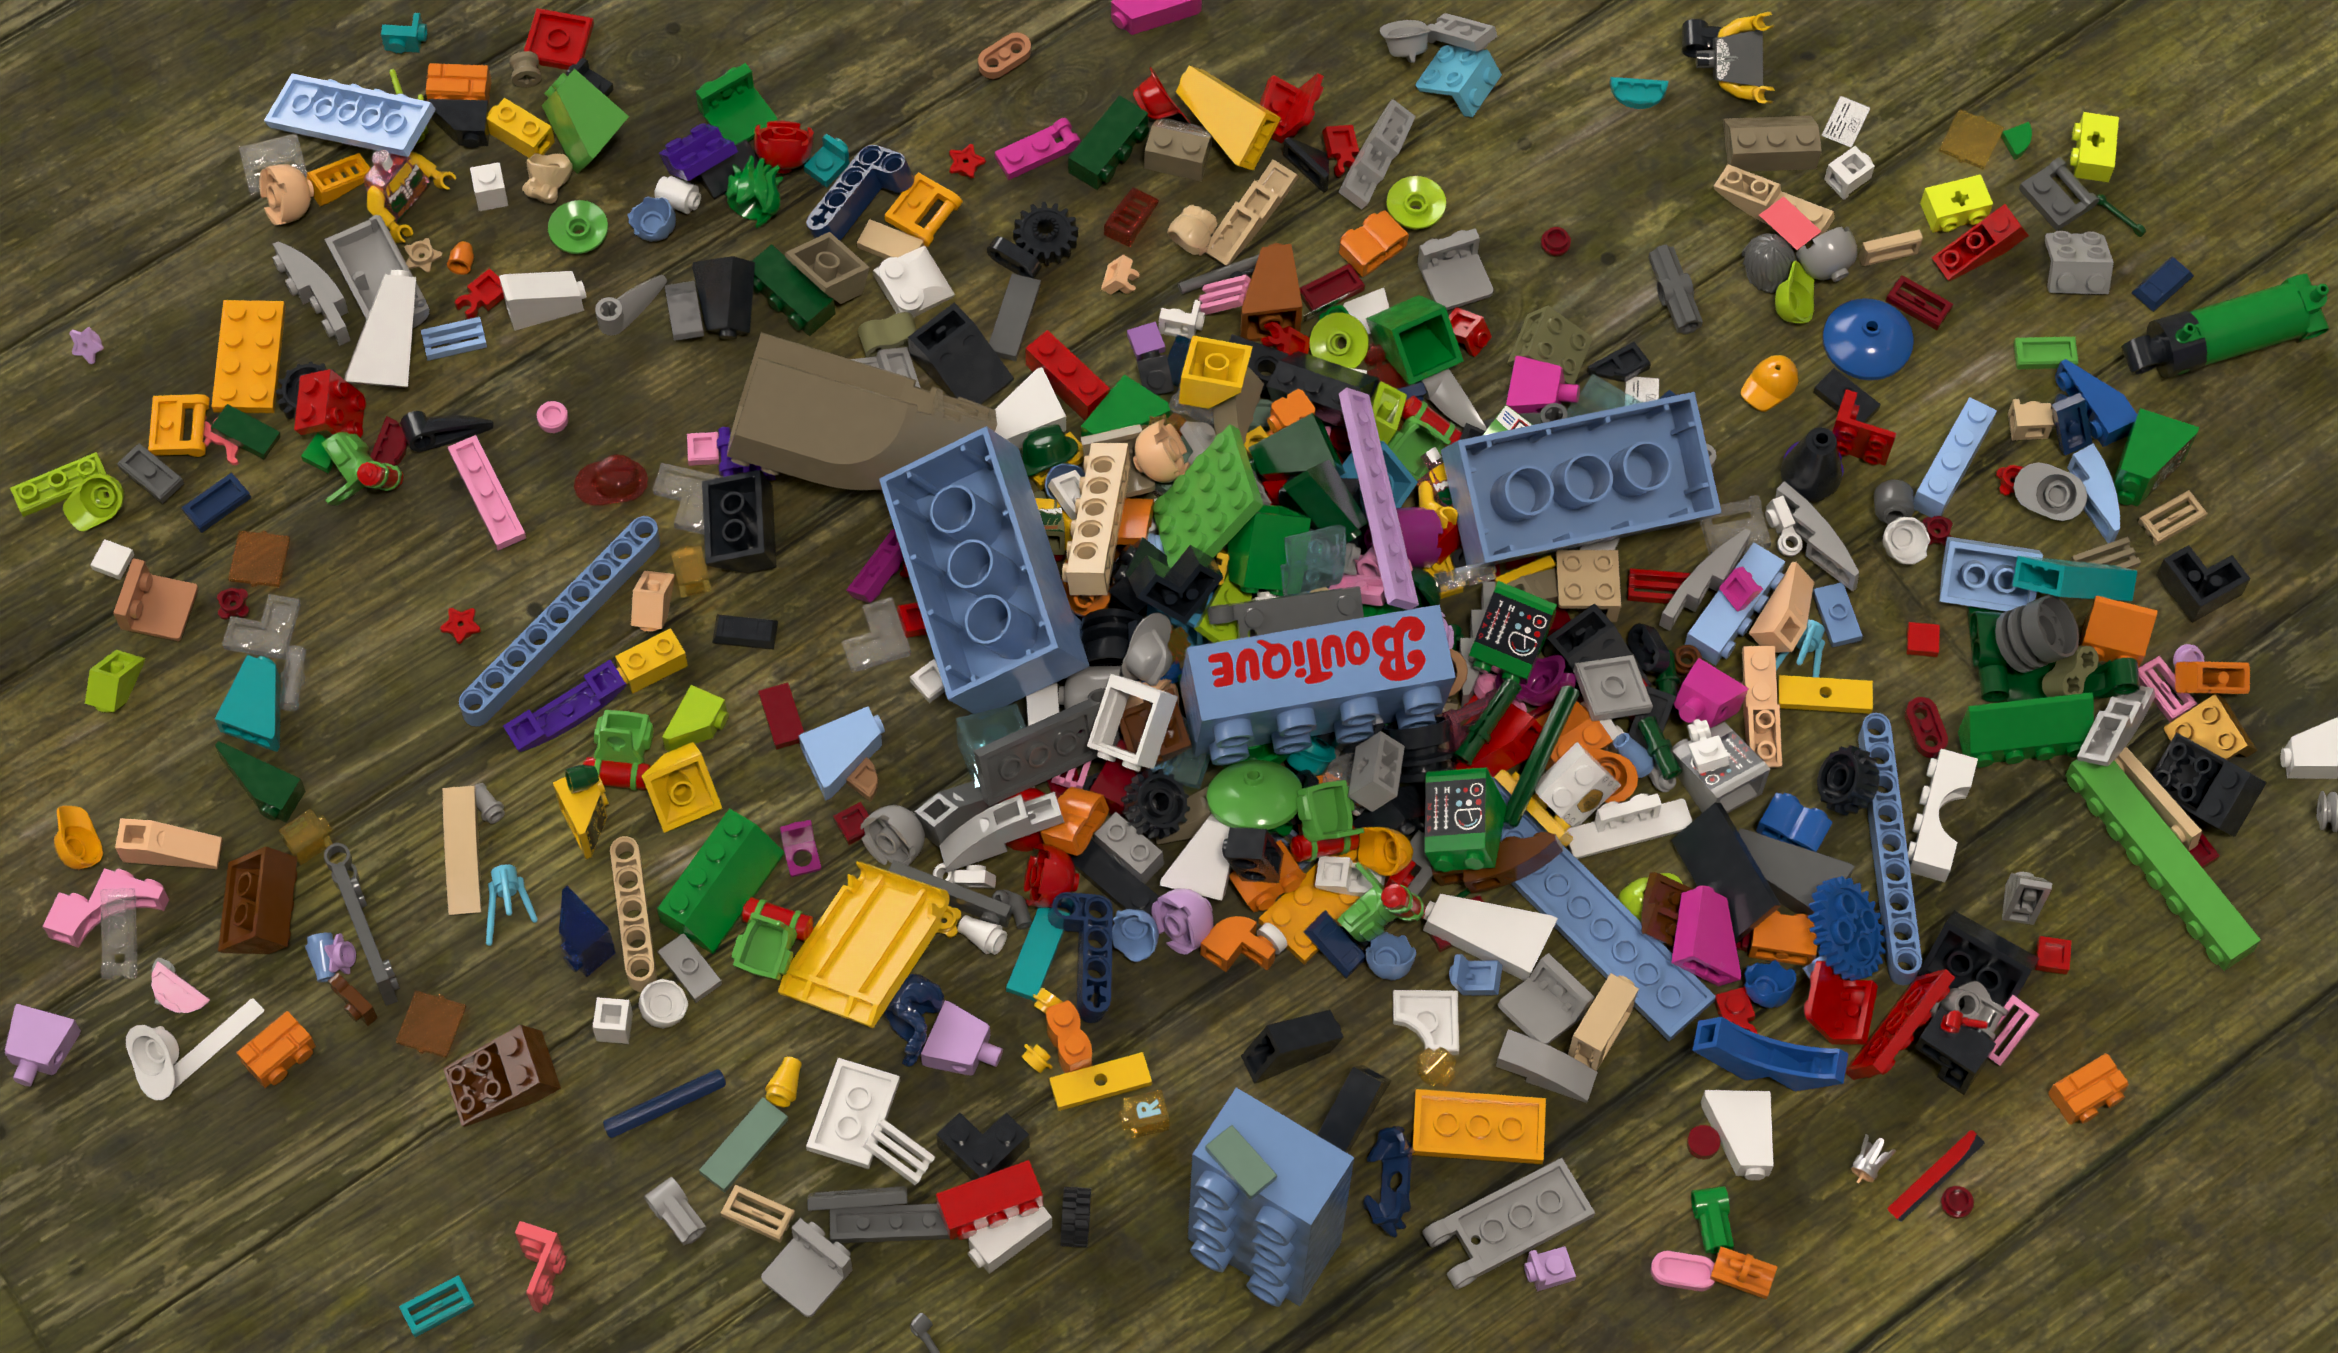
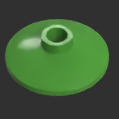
M583 200L570 201L559 206L552 213L548 222V233L553 244L562 251L572 254H582L594 250L604 241L608 232V221L603 210L594 203ZM577 230L584 231L583 233L575 234Z

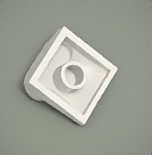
M925 246L898 258H887L881 263L880 267L873 270V276L896 314L909 312L914 318L955 297L954 292Z

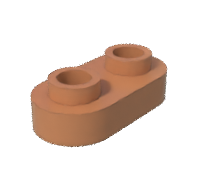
M1011 33L983 50L978 57L980 73L986 78L996 79L1025 62L1031 55V42L1029 38L1022 33ZM1013 50H1020L1021 52H1019V53H1013L1012 51H1013ZM990 65H997V67H993V68H992V67H988V66H990Z

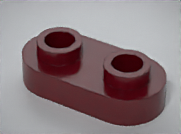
M1913 698L1906 707L1905 720L1915 747L1925 757H1938L1940 750L1946 749L1948 735L1937 706L1929 698ZM1921 713L1925 716V718L1919 719L1915 716V714ZM1925 741H1933L1936 746L1930 747Z

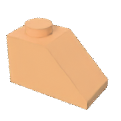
M653 571L643 572L633 589L631 626H638L643 631H656L663 628L668 618L675 574Z

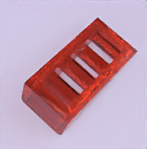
M1133 187L1104 224V235L1131 247L1158 205L1159 199ZM1137 198L1147 203V206L1145 207L1133 200ZM1132 206L1142 212L1139 214L1129 209V207ZM1124 214H1127L1135 218V221H1132L1124 217ZM1119 222H1122L1130 227L1126 228L1120 225Z

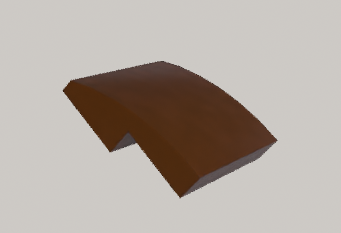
M1173 688L1164 691L1175 695ZM1144 699V703L1124 710L1119 724L1127 750L1135 754L1137 753L1153 705L1152 702ZM1176 701L1155 766L1180 755L1192 747L1178 701ZM1141 766L1140 771L1135 772L1140 773L1150 768Z
M1650 872L1642 906V934L1674 948L1681 895L1693 889L1660 873Z

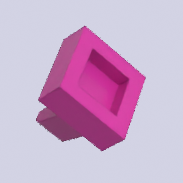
M1743 566L1735 568L1719 587L1737 612L1744 610L1763 590L1761 585L1758 586L1753 580V575L1747 572Z

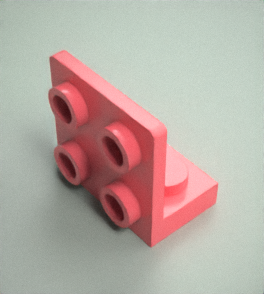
M520 1221L515 1231L519 1245L527 1259L538 1263L526 1294L533 1310L540 1313L543 1305H548L554 1293L553 1280L556 1274L560 1275L562 1273L567 1256L564 1255L563 1246L557 1233Z

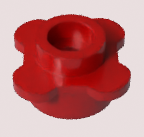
M2010 465L1997 470L1996 476L2000 479L2001 486L1999 491L2001 494L2007 496L2015 492L2014 483L2010 479L2015 480V477L2024 467Z

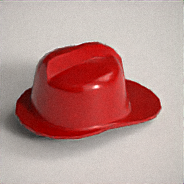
M1150 67L1152 74L1133 92L1139 107L1147 111L1148 117L1151 119L1160 120L1181 113L1187 122L1191 124L1171 100L1153 68Z

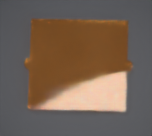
M239 531L228 580L230 582L248 583L252 587L257 585L280 587L290 537L268 534L267 531H262L261 533Z
M415 991L396 1043L417 1049L420 1054L428 1052L447 1058L466 1010V1005L444 999L443 995H438L437 997Z

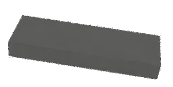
M1012 273L989 342L998 357L1017 361L1041 287V280Z
M905 1186L815 1192L808 1194L807 1198L808 1211L907 1204L908 1200L907 1187Z

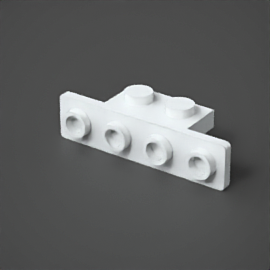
M1658 793L1650 796L1648 794H1639L1627 802L1618 804V802L1613 801L1606 803L1600 809H1597L1594 822L1569 828L1567 831L1573 836L1574 840L1568 846L1571 854L1576 859L1681 832L1693 821L1684 799L1661 804Z

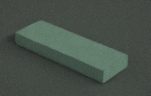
M762 1097L700 1168V1174L726 1193L788 1121V1116Z

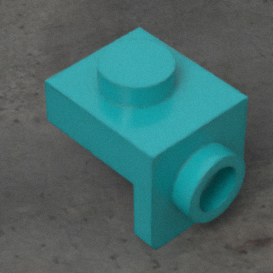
M414 13L412 26L382 24L381 37L384 49L394 53H420L422 41L426 42L427 24H423L421 14Z

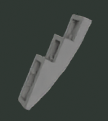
M1393 99L1389 102L1373 127L1339 190L1341 195L1361 210L1369 203L1377 184L1384 179L1392 159L1399 154L1416 117Z
M1784 481L1776 490V498L1784 496L1795 521L1793 528L1801 539L1807 543L1806 557L1851 591H1854L1857 588L1859 571L1845 545L1820 513Z
M1744 529L1717 548L1696 567L1678 588L1662 612L1659 626L1671 631L1684 607L1696 612L1709 588L1717 592L1719 591V587L1732 573L1747 547L1751 534L1750 530Z
M1483 582L1481 592L1482 610L1471 611V638H1460L1459 653L1466 660L1468 667L1467 680L1460 690L1461 708L1472 698L1476 682L1482 672L1472 667L1473 663L1469 662V653L1493 595L1495 582Z
M2140 686V690L2133 694L2112 696L2106 710L2099 711L2077 755V759L2079 761L2109 766L2123 751L2142 723L2155 698L2154 688Z

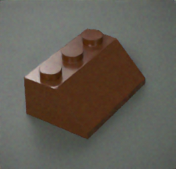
M265 846L228 862L218 952L271 954L288 947L291 936V912L294 908V884L297 879V857Z

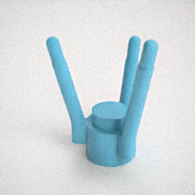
M1808 620L1807 628L1797 643V647L1800 649L1797 664L1802 665L1807 652L1815 650L1813 677L1819 678L1822 651L1825 645L1822 637L1825 629L1819 622ZM1780 652L1776 658V670L1789 652Z
M500 865L491 871L492 882L488 883L489 906L486 944L488 946L492 945L497 894L504 899L506 914L510 916L512 915L511 896H514L518 890L532 922L535 923L538 920L526 892L523 877H517L516 867L513 865Z

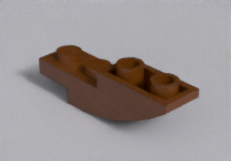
M1539 832L1534 834L1533 837L1527 838L1510 836L1500 841L1495 868L1435 872L1432 867V874L1440 886L1465 883L1471 893L1488 891L1513 883L1539 870L1563 851V845L1556 834L1549 832Z

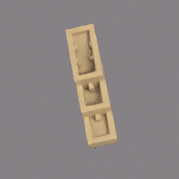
M1272 160L1258 182L1254 180L1240 202L1236 201L1212 235L1210 245L1205 253L1225 266L1230 265L1277 209L1299 178L1298 175L1277 161Z
M475 786L442 788L449 915L482 912L480 891V844Z

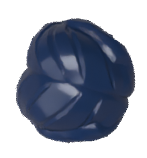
M920 974L908 975L884 1011L885 1018L889 1021L893 1031L908 1042L904 1051L907 1054L902 1061V1064L907 1067L917 1062L918 1056L923 1051L922 1046L926 1042L927 1025L922 1015L926 1012L938 1013L944 1004V995L939 985Z

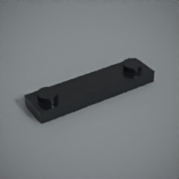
M1091 839L1087 848L1080 855L1069 854L1074 862L1075 870L1122 910H1143L1150 916L1152 915V905L1158 901L1157 898L1159 896L1096 844L1095 841Z

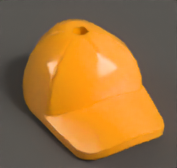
M1782 355L1766 358L1754 368L1741 389V397L1761 412L1770 410L1795 391L1799 382L1795 364L1791 359Z
M77 806L58 807L59 831L54 837V847L60 860L67 867L78 870L97 864L103 855L102 844L86 810Z
M1362 827L1364 828V833H1360L1358 860L1361 864L1383 876L1395 875L1409 865L1413 857V847L1406 836L1397 830L1387 827Z

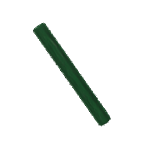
M1566 685L1561 688L1511 795L1504 817V824L1514 828L1519 825L1577 701L1579 691L1572 686Z

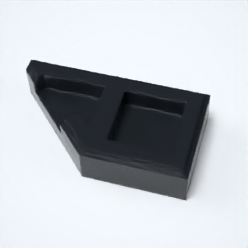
M1632 342L1589 365L1587 373L1592 376L1626 382L1649 370L1651 363L1637 344Z

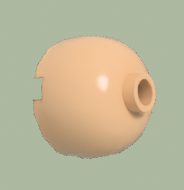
M288 164L272 165L262 169L259 178L261 198L267 197L270 207H264L270 221L275 225L299 220L307 212L311 197L314 196L312 182L307 180L300 170Z
M1161 419L1141 431L1136 438L1134 449L1136 456L1133 457V462L1136 469L1140 473L1144 472L1150 479L1160 483H1169L1175 481L1178 476L1185 475V471L1191 465L1189 462L1184 463L1182 455L1187 453V450L1180 435L1171 424L1164 426L1165 420Z

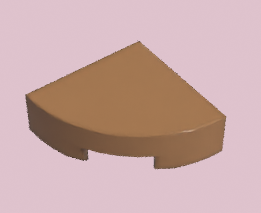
M866 757L846 779V784L870 802L877 792L878 777L873 763Z

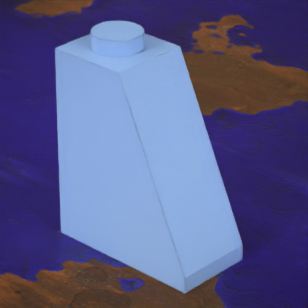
M869 707L799 735L800 748L825 800L832 798L846 783V779L866 757L869 759L882 746L881 733H884L885 730L878 715L873 716Z

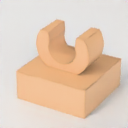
M1122 255L1109 263L1101 290L1110 295L1119 289L1125 294L1133 292L1136 287L1131 285L1128 279L1133 281L1140 275L1138 271L1131 269L1133 260Z

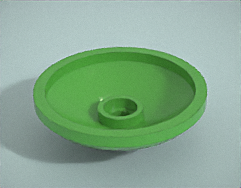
M1247 760L1225 768L1213 778L1207 790V803L1212 815L1228 827L1270 830L1285 824L1297 814V790L1302 789V785L1292 771L1280 764L1266 760Z

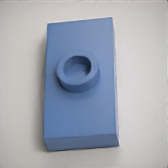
M1842 583L1813 589L1812 595L1831 647L1861 641L1863 635L1845 586Z

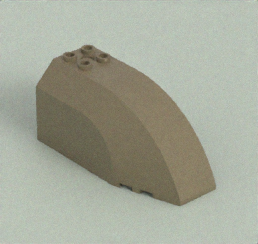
M761 332L737 408L728 442L727 456L732 458V462L742 466H749L750 463L761 466L762 471L772 475H779L781 472L814 483L842 489L882 490L879 478L986 426L995 431L997 427L996 410L962 397L956 399L943 395V390L932 387L931 391L916 387L917 380Z

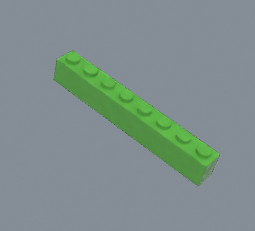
M2078 759L2073 761L2065 775L2069 786L2075 792H2079L2087 802L2090 812L2096 817L2099 816L2106 825L2107 832L2111 838L2120 842L2125 848L2129 860L2134 865H2138L2146 874L2149 885L2153 889L2159 890L2163 895L2170 911L2180 916L2186 924L2188 933L2194 939L2199 940L2206 948L2209 959L2214 964H2219L2223 971L2254 952L2261 939L2115 760L2109 766L2079 761Z

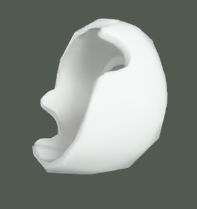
M1899 517L1888 524L1883 535V546L1889 557L1901 564H1916L1926 558L1927 547L1931 540L1922 522L1913 517Z
M660 979L651 982L643 989L639 998V1009L642 1018L651 1026L662 1029L679 1023L688 1008V1000L683 989L674 981Z

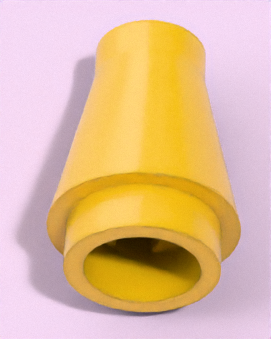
M784 1057L782 1064L765 1087L767 1092L766 1099L771 1104L779 1107H788L791 1102L796 1100L799 1072L802 1066L798 1059Z

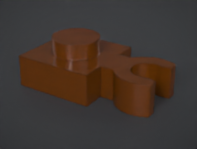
M338 972L328 980L332 985L331 989L345 1001L346 1005L343 1008L354 1021L357 1022L361 1019L369 1026L377 1019L373 1006L352 985L350 986Z

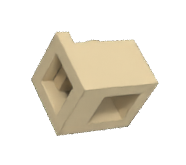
M2013 399L2008 412L2012 440L2048 439L2052 427H2056L2051 404L2037 401L2020 404L2019 399Z

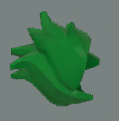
M751 155L743 171L736 164L732 165L735 175L728 176V187L725 195L727 196L728 205L733 211L745 219L757 220L755 227L758 229L768 222L779 210L780 193L777 187L782 182L783 177L775 178L780 169L779 165L770 170L771 165L766 164L764 166V158L759 160L754 169V157Z

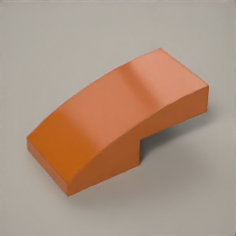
M1125 498L1117 545H1128L1129 543L1134 545L1142 537L1148 541L1149 527L1152 526L1154 499Z

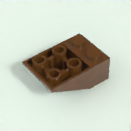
M523 1025L515 1027L443 1068L463 1127L536 1103L561 1089L542 1031Z

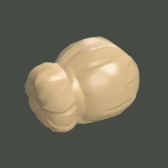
M535 153L527 159L529 180L523 185L522 191L528 197L536 198L540 202L546 204L554 203L558 198V189L566 183L572 173L573 165L564 154L541 155Z
M1189 205L1170 224L1167 233L1176 244L1187 252L1202 256L1210 245L1211 235L1214 234L1218 223L1216 217L1210 211L1199 206Z

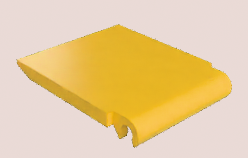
M857 861L856 864L861 870L860 877L857 879L855 876L848 874V886L843 885L814 927L811 935L806 939L791 961L787 974L783 975L778 992L786 997L874 1028L941 927L942 922L940 918L946 911L950 899L948 892L944 889Z

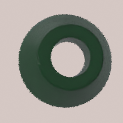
M578 765L565 769L566 782L572 794L588 790L599 781L595 766Z

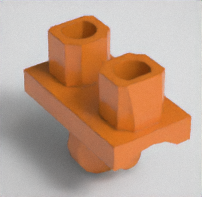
M1721 1246L1710 1279L1767 1299L1777 1266L1755 1259L1753 1255H1744Z

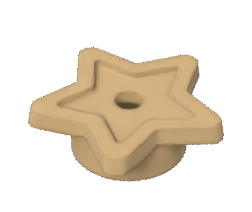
M429 238L404 247L409 255L406 262L409 269L419 267L426 273H429L432 262L442 257V252L432 249ZM421 254L425 255L423 258L419 257Z

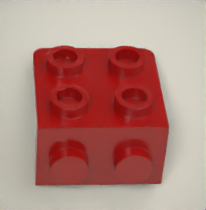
M1317 73L1300 88L1289 84L1275 75L1268 79L1259 105L1281 118L1271 137L1272 139L1282 143L1287 137H1294L1301 127L1310 124L1315 115L1313 110L1314 103L1323 92L1324 87L1321 86L1323 75Z
M331 369L300 376L294 430L300 435L328 430L333 435L339 432H347L349 434H357L361 438L363 435L364 409L366 407L364 394Z
M1816 961L1814 970L1810 975L1811 987L1809 997L1804 1004L1806 1019L1831 1044L1867 1045L1878 985L1873 980H1843L1838 974H1834V970L1830 966H1826L1825 961Z

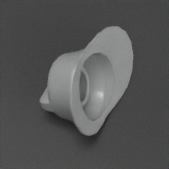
M1396 21L1383 25L1380 28V33L1386 40L1390 54L1394 57H1406L1408 62L1414 63L1415 56L1427 50L1430 29L1421 21Z
M2038 462L2027 465L2015 477V496L2021 505L2031 511L2051 519L2065 521L2079 515L2086 506V487L2081 479L2072 473Z
M1161 613L1150 614L1136 627L1121 666L1122 674L1125 678L1131 680L1141 679L1149 685L1156 686L1160 678L1171 668L1173 658L1167 646L1171 634V624L1166 615Z

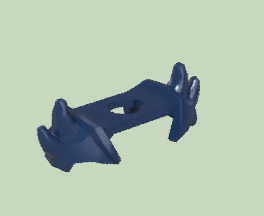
M1400 1126L1380 1130L1376 1145L1369 1156L1366 1157L1367 1162L1382 1160L1383 1173L1381 1202L1378 1204L1369 1195L1365 1196L1363 1202L1364 1209L1371 1214L1373 1224L1379 1225L1384 1232L1394 1238L1398 1236L1396 1229L1406 1228V1224L1401 1219L1402 1215L1411 1211L1409 1200L1412 1153H1415L1414 1149L1411 1148L1412 1145L1403 1134L1404 1128ZM1400 1172L1402 1174V1183L1397 1188V1192H1394L1390 1187V1181L1393 1175Z

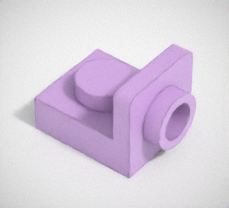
M1565 1246L1537 1254L1536 1250L1530 1251L1527 1263H1524L1527 1279L1530 1283H1535L1537 1291L1568 1283L1576 1278Z

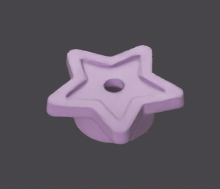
M87 327L82 333L71 330L69 334L74 342L72 354L82 355L89 364H94L95 353L104 349L100 337L90 327Z
M340 933L335 936L332 945L324 947L325 952L330 958L329 971L334 973L340 969L344 974H350V967L356 961V951L352 943L344 942L343 936Z

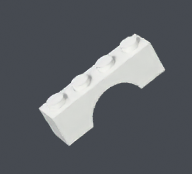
M1945 749L1940 750L1937 759L1931 758L1926 776L1932 777L1930 786L1924 785L1919 804L1925 805L1923 814L1917 813L1912 832L1918 833L1916 842L1910 841L1907 849L1908 858L1911 861L1910 873L1942 882L1946 881L1951 870L1957 842L1942 828L1939 820V809L1948 802L1966 799L1972 785L1978 761L1977 758Z

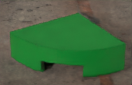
M2029 122L2002 132L2001 138L2014 160L2020 158L2030 145L2032 128Z
M317 432L301 455L302 461L329 474L333 460L322 445L326 438Z

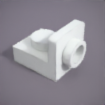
M1195 300L1191 314L1185 313L1180 309L1162 308L1159 316L1160 334L1191 340L1192 336H1195L1196 330H1202L1205 313L1201 312V301Z

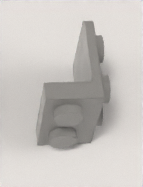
M1476 228L1469 231L1460 230L1449 237L1439 240L1431 239L1419 246L1417 262L1433 301L1444 305L1446 310L1489 298L1493 294L1492 284L1478 255L1480 237Z
M2056 231L2045 235V243L2051 259L2047 285L2049 293L2109 294L2114 262L2103 235L2096 232L2070 234L2066 231Z
M1548 953L1540 959L1528 979L1501 998L1498 1007L1530 1038L1548 1045L1582 1018L1595 997Z
M800 1218L791 1228L793 1239L762 1273L761 1278L765 1285L805 1317H812L852 1272L851 1258L849 1257L851 1254L839 1242L832 1244L824 1237L826 1235L825 1232L814 1222L807 1224Z

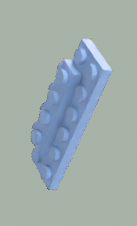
M291 74L264 121L269 128L409 157L436 109L431 102L409 98L404 94L394 95L385 93L380 89H365L356 84H340L332 79L326 81Z

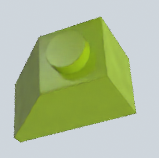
M1382 381L1379 382L1370 401L1379 439L1388 444L1397 431L1407 394Z
M115 650L92 667L89 671L85 704L94 706L98 711L106 713L118 710L127 703L143 668L145 658Z
M691 685L662 736L665 750L670 752L691 742L697 744L712 739L718 729L722 730L728 720L729 713L726 709L725 699Z

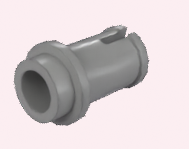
M484 783L476 784V805L481 812V818L490 824L498 822L505 814L503 803L495 800Z

